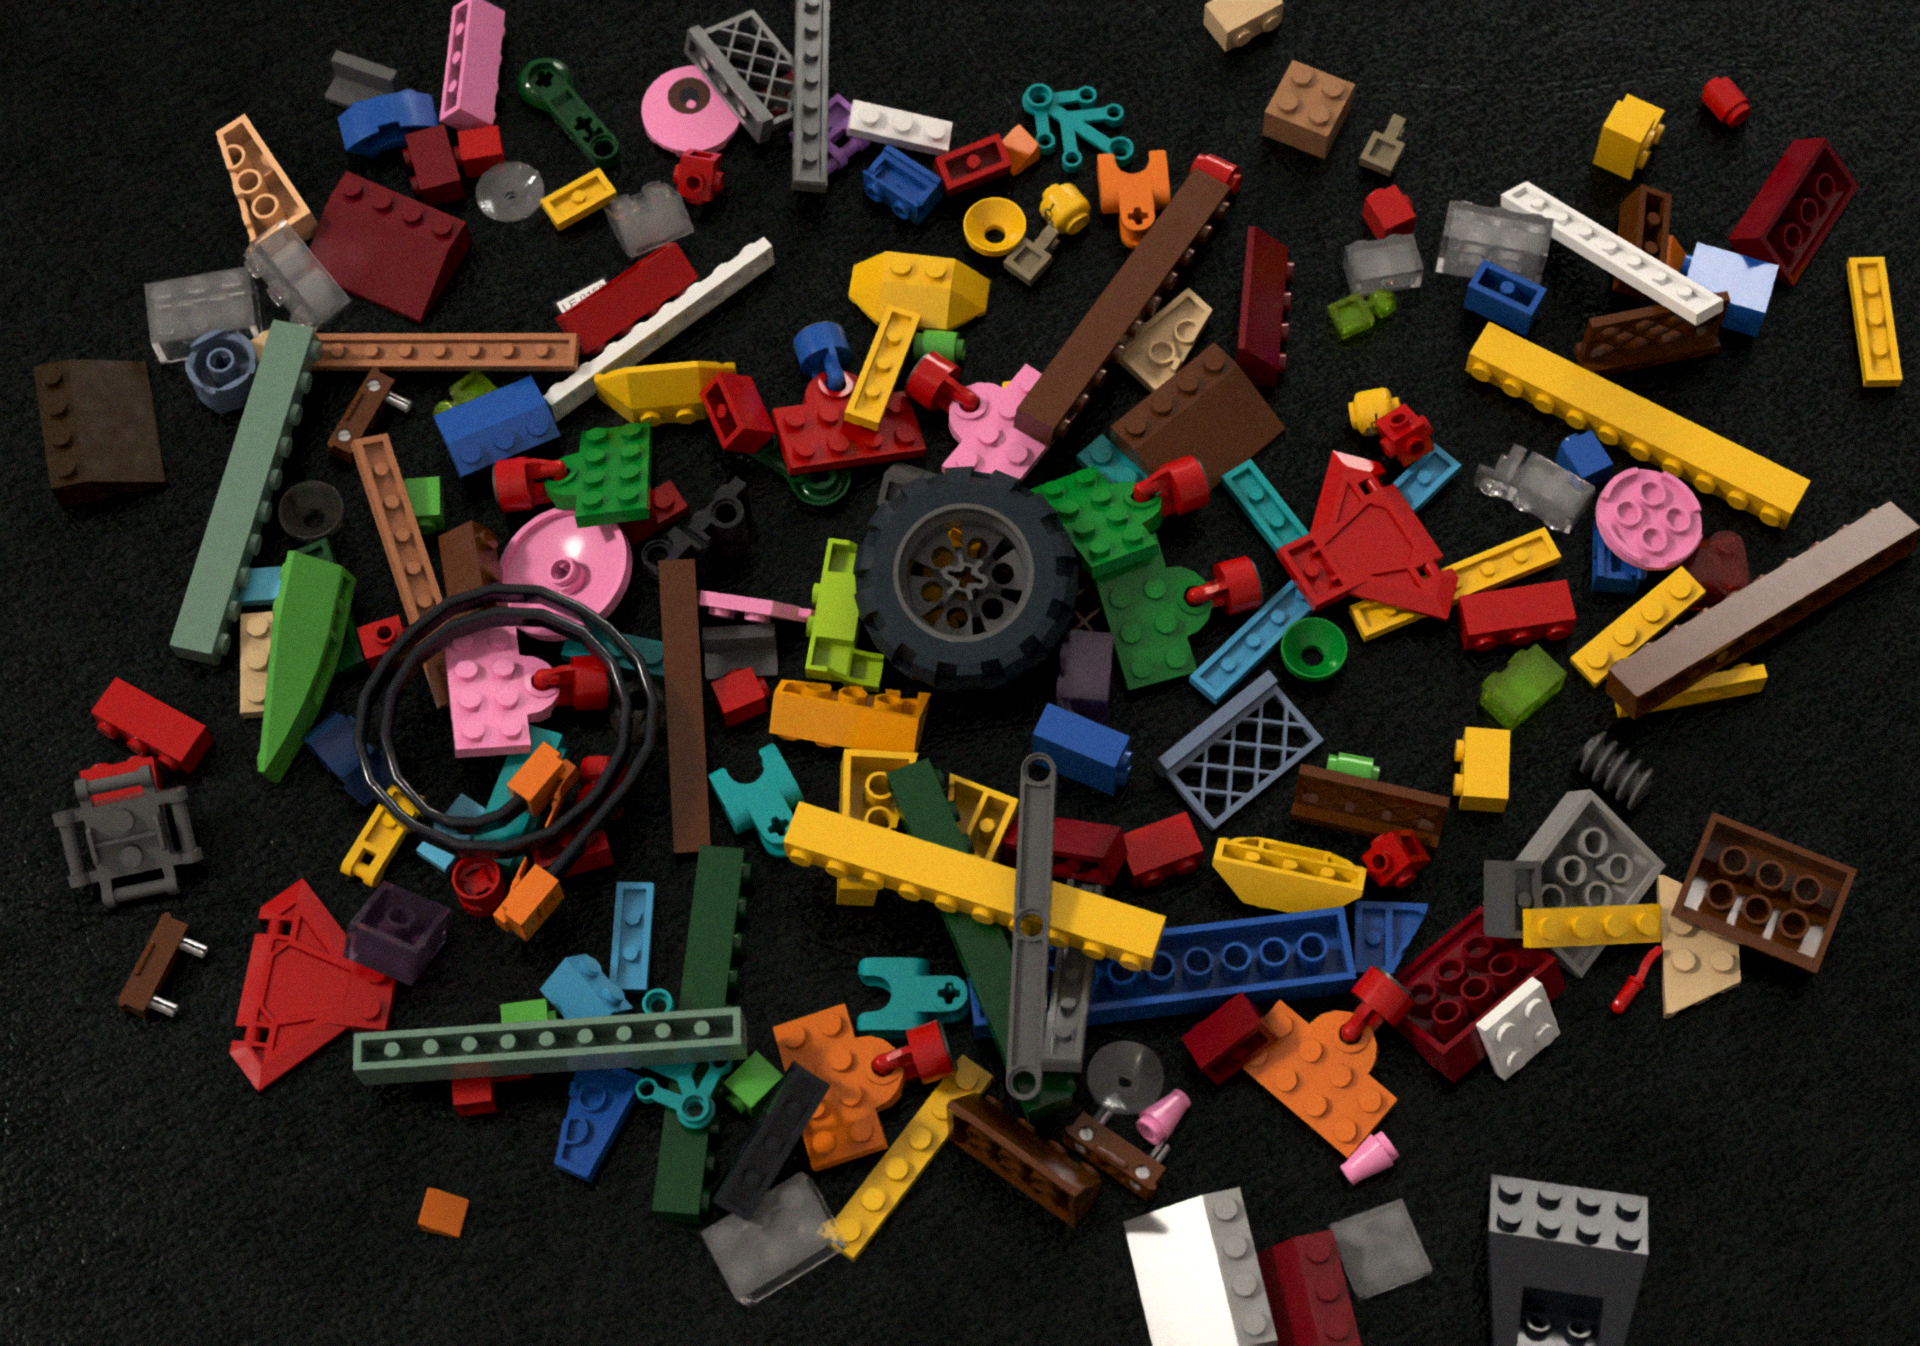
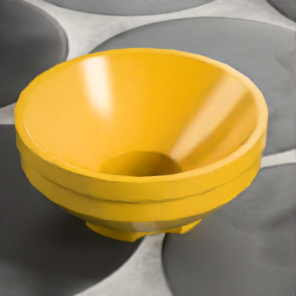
M1001 197L985 198L972 205L965 214L963 221L964 234L969 245L982 255L990 257L1007 255L1024 239L1026 218L1021 208L1008 199ZM991 230H1000L1005 234V238L999 243H991L986 240L985 235Z

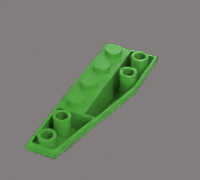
M297 551L287 552L286 562L281 566L280 570L281 585L279 594L275 598L272 607L274 617L261 743L257 764L258 772L273 783H280L303 745L301 738L309 733L320 711L343 646L356 584V578L343 566Z

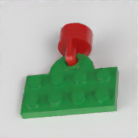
M628 423L624 426L597 427L588 431H581L579 452L564 456L558 460L529 459L528 456L496 460L492 467V482L499 510H502L503 513L534 510L537 504L553 502L556 509L567 510L575 508L577 528L649 519L653 445L651 423ZM545 478V482L535 483V479Z
M1191 455L1160 465L1158 471L1140 482H1119L1110 485L1098 469L1093 466L1030 489L1035 494L1040 493L1058 512L1061 523L1065 530L1069 532L1076 558L1093 579L1158 555V542L1150 533L1162 526L1161 518L1170 514L1180 516L1205 507L1211 499V487L1207 474L1199 460Z
M1156 533L1151 534L1153 538L1158 542ZM1158 542V555L1094 579L1092 578L1126 693L1189 676L1196 671L1197 667L1188 637L1196 634L1209 620L1212 609L1222 607L1228 616L1260 608L1263 603V588L1258 570L1252 559L1247 556H1241L1215 563L1213 567L1214 580L1206 582L1193 570L1181 566L1166 567Z

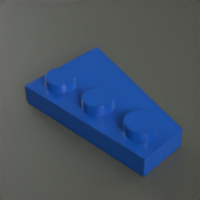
M623 1068L575 1071L574 1081H571L568 1093L570 1101L567 1116L562 1122L554 1162L558 1169L589 1183L592 1182L638 1098L635 1086L643 1078L642 1076Z

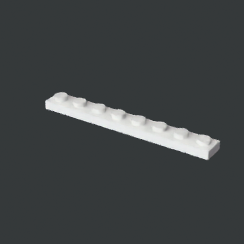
M1528 181L1501 194V207L1697 326L1723 311L1724 299Z
M764 237L756 243L746 245L738 256L728 263H722L717 266L713 273L702 282L692 284L684 295L674 302H668L663 305L658 313L648 321L638 323L631 330L630 334L618 342L609 344L603 353L594 360L581 364L578 370L569 378L552 385L543 398L554 421H559L597 393L594 375L606 374L609 371L624 367H633L774 265L772 245Z

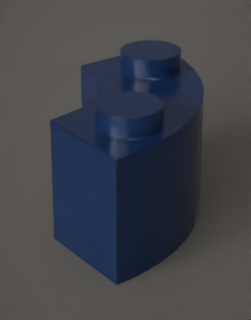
M334 711L302 737L301 740L329 773L333 772L346 784L343 788L365 807L374 797L366 787L353 745L355 719L351 715L345 717ZM368 743L367 749L376 779L384 789H387L393 782L383 749L376 750Z

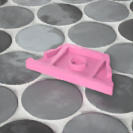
M697 590L698 608L709 609L708 614L713 615V617L735 620L737 613L744 614V620L758 624L771 623V619L807 624L808 616L815 615V610L799 608V606L777 601Z

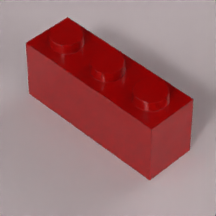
M1567 579L1459 596L1455 610L1464 650L1475 649L1476 651H1488L1497 645L1509 643L1513 646H1522L1530 643L1532 640L1542 638L1560 640L1568 636V634H1572L1577 619Z
M115 677L91 710V714L98 723L96 728L103 735L113 740L117 736L127 741L126 745L132 751L144 756L149 753L157 758L156 762L172 773L179 770L189 776L214 741L205 725Z

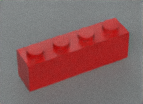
M677 242L666 243L556 317L555 320L563 333H577L579 335V354L586 355L589 353L590 356H594L608 346L606 341L617 334L621 337L629 333L636 326V320L644 315L649 318L657 314L663 306V302L671 296L677 299L684 295L691 286V283L699 277Z

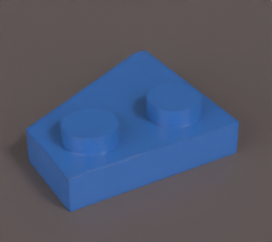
M1354 902L1353 960L1357 978H1361L1371 965L1373 967L1378 965L1393 977L1427 914L1428 903Z

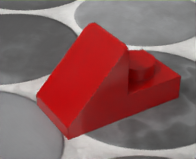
M671 480L651 490L649 519L617 524L625 532L630 546H633L690 513L689 506Z

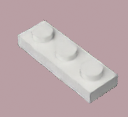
M853 99L846 135L941 156L949 151L953 122Z

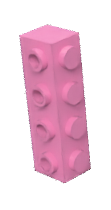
M463 0L452 9L439 121L458 131L492 126L496 117L494 109L496 94L499 89L497 81L499 66L502 61L501 45L505 33V11L485 0Z

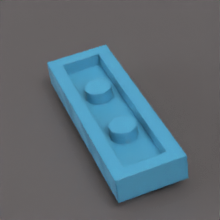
M617 882L609 980L612 984L617 985L624 994H646L648 992L656 891L653 882Z

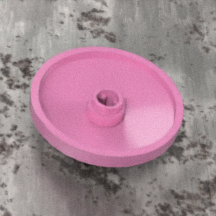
M555 507L531 519L513 536L501 556L499 565L503 572L502 584L544 586L586 605L606 619L618 606L628 588L632 574L633 558L629 540L617 523L577 528L575 508L564 510L556 509ZM508 603V607L545 609L582 625L589 631L592 630L582 622L542 604ZM516 626L518 630L534 639L554 642L569 640V638L544 627Z

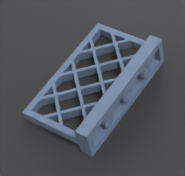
M1269 670L1160 756L1153 766V769L1161 779L1165 777L1212 832L1324 741L1276 685L1278 680ZM1274 698L1283 708V721L1263 719V705ZM1257 711V718L1249 717ZM1289 716L1293 719L1294 722L1288 721ZM1241 723L1256 725L1255 743L1235 741L1236 727ZM1262 726L1282 728L1281 746L1261 744ZM1288 728L1302 730L1311 741L1303 748L1287 747ZM1230 733V740L1222 739ZM1213 745L1229 747L1228 765L1208 763V749ZM1235 748L1255 750L1254 768L1233 766ZM1260 750L1281 753L1280 767L1276 770L1259 769ZM1286 753L1294 754L1286 761ZM1203 754L1202 762H1194ZM1185 768L1202 769L1200 788L1186 786L1177 774ZM1207 770L1227 772L1226 791L1206 788ZM1233 773L1253 775V786L1248 793L1232 791ZM1259 776H1267L1258 784ZM1193 794H1200L1199 801ZM1205 795L1226 797L1225 811L1216 819L1204 808ZM1231 798L1239 799L1231 806Z

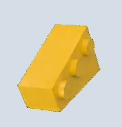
M950 773L948 802L953 800L957 806L961 818L957 826L961 835L968 833L975 854L972 856L999 863L1004 852L1001 841L1019 813V799Z

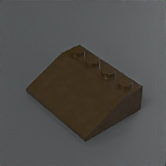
M67 359L33 367L50 486L61 508L167 485L149 370L146 362Z

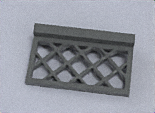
M754 9L704 30L699 24L687 29L685 54L758 144L770 140L771 132L793 123V82L775 78L777 69L787 72L791 71L794 74V58ZM751 23L757 30V36L738 32V28ZM717 36L731 39L729 48L716 45L711 39ZM735 41L754 45L753 52L749 53L733 49ZM758 46L772 49L776 54V58L757 55ZM730 58L749 62L748 71L734 68L729 62ZM753 64L773 68L771 76L752 72ZM749 81L768 85L767 93L752 91L748 86ZM772 87L792 91L790 100L770 95ZM769 104L785 108L787 113L774 118L768 111L767 106Z

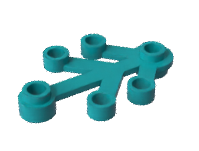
M1038 83L1031 85L1022 97L1024 110L1035 117L1037 131L1035 140L1040 146L1041 155H1049L1055 150V137L1049 131L1048 116L1060 123L1064 149L1062 168L1068 173H1076L1082 167V155L1077 149L1075 134L1106 154L1112 153L1114 156L1118 153L1124 154L1125 156L1123 157L1115 156L1118 168H1123L1132 162L1134 146L1131 140L1122 136L1110 139L1087 124L1104 122L1109 127H1117L1122 124L1124 119L1123 108L1115 103L1102 108H1093L1097 103V92L1090 86H1083L1078 90L1053 92L1047 85ZM1088 95L1092 98L1090 100H1084L1081 97ZM1035 101H1043L1044 103H1034V102H1035ZM1077 103L1084 110L1067 111L1061 106ZM1110 113H1116V114H1118L1119 116H1118V117H1115V118H1112V117H1109L1108 115H1109ZM1048 141L1051 144L1043 146L1040 144V142ZM1076 159L1077 162L1074 164H1070L1067 162V160Z
M660 988L650 990L642 1000V1008L645 1013H655L653 1012L654 1007L659 1003L666 1004L664 1012H672L675 1010V1004L671 995L666 990ZM727 1060L726 1065L722 1068L715 1067V1061L708 1062L709 1069L698 1088H696L692 1076L699 1062L630 1068L641 1069L644 1067L677 1081L682 1095L659 1087L657 1082L649 1077L642 1078L637 1082L635 1092L643 1103L651 1104L657 1102L676 1110L677 1117L683 1126L698 1130L708 1126L714 1119L716 1108L711 1097L721 1077L732 1070L733 1061ZM645 1086H654V1091L651 1095L644 1096L641 1094ZM701 1106L703 1107L701 1115L697 1117L690 1115L693 1107Z

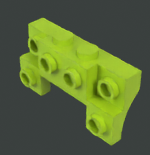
M828 538L821 581L813 585L812 604L816 605L815 615H809L806 624V637H810L805 665L806 678L842 682L843 688L849 687V685L860 686L865 691L879 693L885 661L884 655L857 649L862 622L854 594H856V582L853 568L857 546L859 545L850 540Z

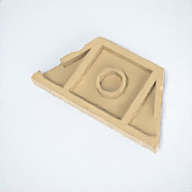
M1658 875L1656 890L1657 904H1661L1662 942L1659 943L1663 947L1660 956L1664 1018H1671L1683 1009L1694 1004L1697 1006L1710 1000L1713 995L1723 994L1739 986L1741 982L1739 943L1672 917L1671 913L1682 883L1665 875Z

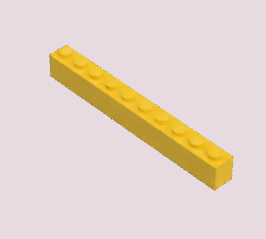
M1490 321L1469 353L1465 371L1471 373L1477 380L1489 382L1501 388L1507 395L1521 398L1533 404L1539 411L1547 414L1551 413L1565 420L1575 429H1583L1587 432L1592 430L1595 436L1603 443L1615 445L1629 452L1635 459L1647 461L1663 471L1693 484L1699 491L1713 494L1727 501L1731 507L1745 510L1759 517L1762 522L1769 526H1777L1783 530L1786 529L1810 484V480Z
M801 801L798 802L783 841L785 856L789 857L793 863L804 867H809L813 864L825 868L827 873L835 877H854L860 879L864 885L877 890H882L883 887L898 891V894L905 899L911 901L923 899L933 902L937 908L945 912L955 913L958 910L970 914L974 920L980 923L990 925L996 922L1008 926V929L1013 932L1016 869ZM1053 881L1050 926L1051 945L1060 948H1066L1068 945L1081 949L1086 956L1102 960L1106 957L1119 961V964L1128 970L1141 971V969L1151 972L1165 930L1166 916ZM1036 915L1027 916L1021 924V930L1026 936L1030 934L1038 935L1043 928L1042 919Z

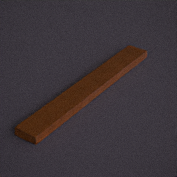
M695 559L658 560L674 855L699 853L700 845L711 846Z

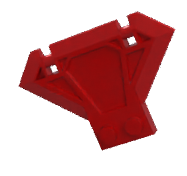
M1333 450L1310 533L1278 548L1276 553L1277 558L1313 612L1347 596H1353L1448 621L1459 578L1452 568L1444 571L1440 570L1436 562L1443 559L1444 555L1395 484L1385 487L1382 485L1378 478L1385 475L1386 471L1380 462ZM1364 486H1366L1370 492L1367 495H1365L1361 489ZM1423 570L1428 578L1423 580L1418 572Z
M304 878L294 883L260 908L258 920L269 922L267 934L255 933L235 1023L236 1027L246 1029L244 1041L232 1040L229 1051L258 1093L346 1030L383 1032L389 1031L402 966L400 958L361 954ZM284 925L291 926L289 936L282 935ZM261 1031L269 1032L267 1043L259 1042Z

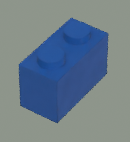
M1483 259L1467 287L1463 307L1521 335L1527 336L1542 310L1547 288Z

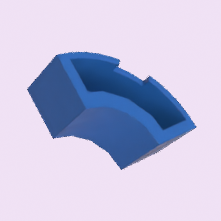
M404 89L397 93L380 95L365 101H356L338 117L345 151L370 158H375L380 153L394 147L407 146L405 134L439 125L432 96L430 94L418 93L413 89Z

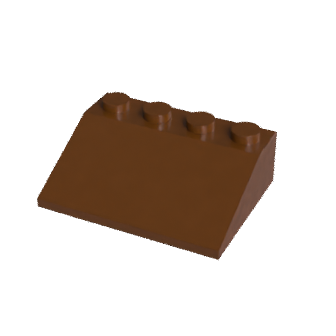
M1214 342L1110 426V442L1147 477L1158 471L1160 465L1191 455L1202 464L1209 479L1212 493L1221 485L1222 475L1245 461L1252 460L1286 431V428L1241 367Z
M1712 812L1692 858L1671 916L1816 975L1857 869Z
M975 1092L951 1099L946 1105L949 1140L1072 1228H1075L1102 1192V1181L1098 1179L1100 1177L1099 1173L1084 1162L1078 1165L1068 1158L1067 1150L1053 1140H1049L1047 1143L1036 1135L1037 1130L1022 1118L1014 1120L1004 1113L1005 1107L991 1096L983 1098Z

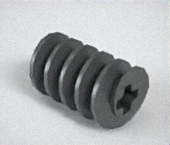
M1603 731L1595 737L1593 736L1581 748L1571 765L1573 766L1582 761L1580 772L1584 775L1594 770L1591 780L1595 784L1606 779L1603 790L1609 793L1617 789L1615 799L1618 802H1622L1629 798L1627 809L1632 811L1652 788L1654 783L1651 781L1654 769L1650 768L1640 773L1639 769L1642 760L1637 759L1631 764L1627 763L1630 751L1627 749L1617 755L1615 752L1619 742L1615 740L1607 746L1604 745L1607 733Z

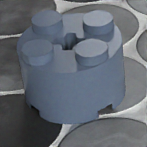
M213 330L203 334L193 342L190 347L191 352L188 360L186 359L185 362L186 372L198 398L206 406L219 414H226L245 407L259 365L252 343L246 336L238 332L233 334L227 333L226 330Z

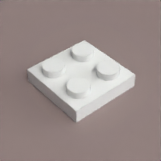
M1534 977L1528 979L1475 1024L1494 1073L1504 1081L1517 1070H1520L1532 1057L1551 1044L1561 1034L1543 984Z

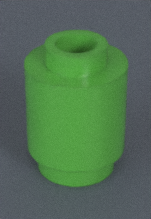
M924 330V333L916 332L913 344V358L915 361H919L926 353L937 351L957 365L958 360H964L966 341L965 339H960L959 332Z
M1339 752L1338 755L1329 754L1326 768L1378 781L1380 771L1379 766H1373L1374 758Z

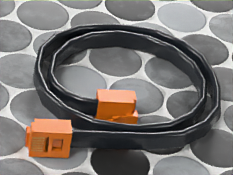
M492 583L445 598L411 624L383 654L359 694L353 745L369 793L393 820L413 837L456 857L508 860L558 843L594 814L546 871L535 863L523 878L529 864L525 856L514 880H512L508 896L494 912L493 917L498 926L506 932L512 930L527 942L565 898L560 880L633 796L656 754L660 703L644 657L609 621L586 605L541 585ZM495 602L542 604L582 622L609 641L637 672L647 701L644 743L624 779L609 797L610 791L630 758L634 720L633 704L619 663L615 657L586 627L541 608L495 606L446 622L454 615ZM498 625L544 627L582 644L610 673L621 705L617 747L596 785L584 799L556 821L555 818L559 810H561L564 796L580 776L577 766L567 759L562 760L561 754L544 741L506 784L511 799L498 810L477 817L449 816L430 807L403 777L393 745L398 704L419 668L455 639ZM402 661L403 663L385 691L379 740L395 789L427 824L455 835L479 836L504 828L523 812L536 819L553 799L551 803L552 810L544 829L507 841L456 839L414 819L378 783L367 749L372 707L392 673Z

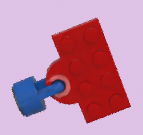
M821 321L803 328L795 336L793 346L801 371L805 375L811 376L812 380L808 384L802 405L772 408L770 415L789 476L924 457L926 446L910 399L905 391L892 393L878 431L844 421L846 408L859 377L842 370L849 364L852 358L843 327L834 322Z

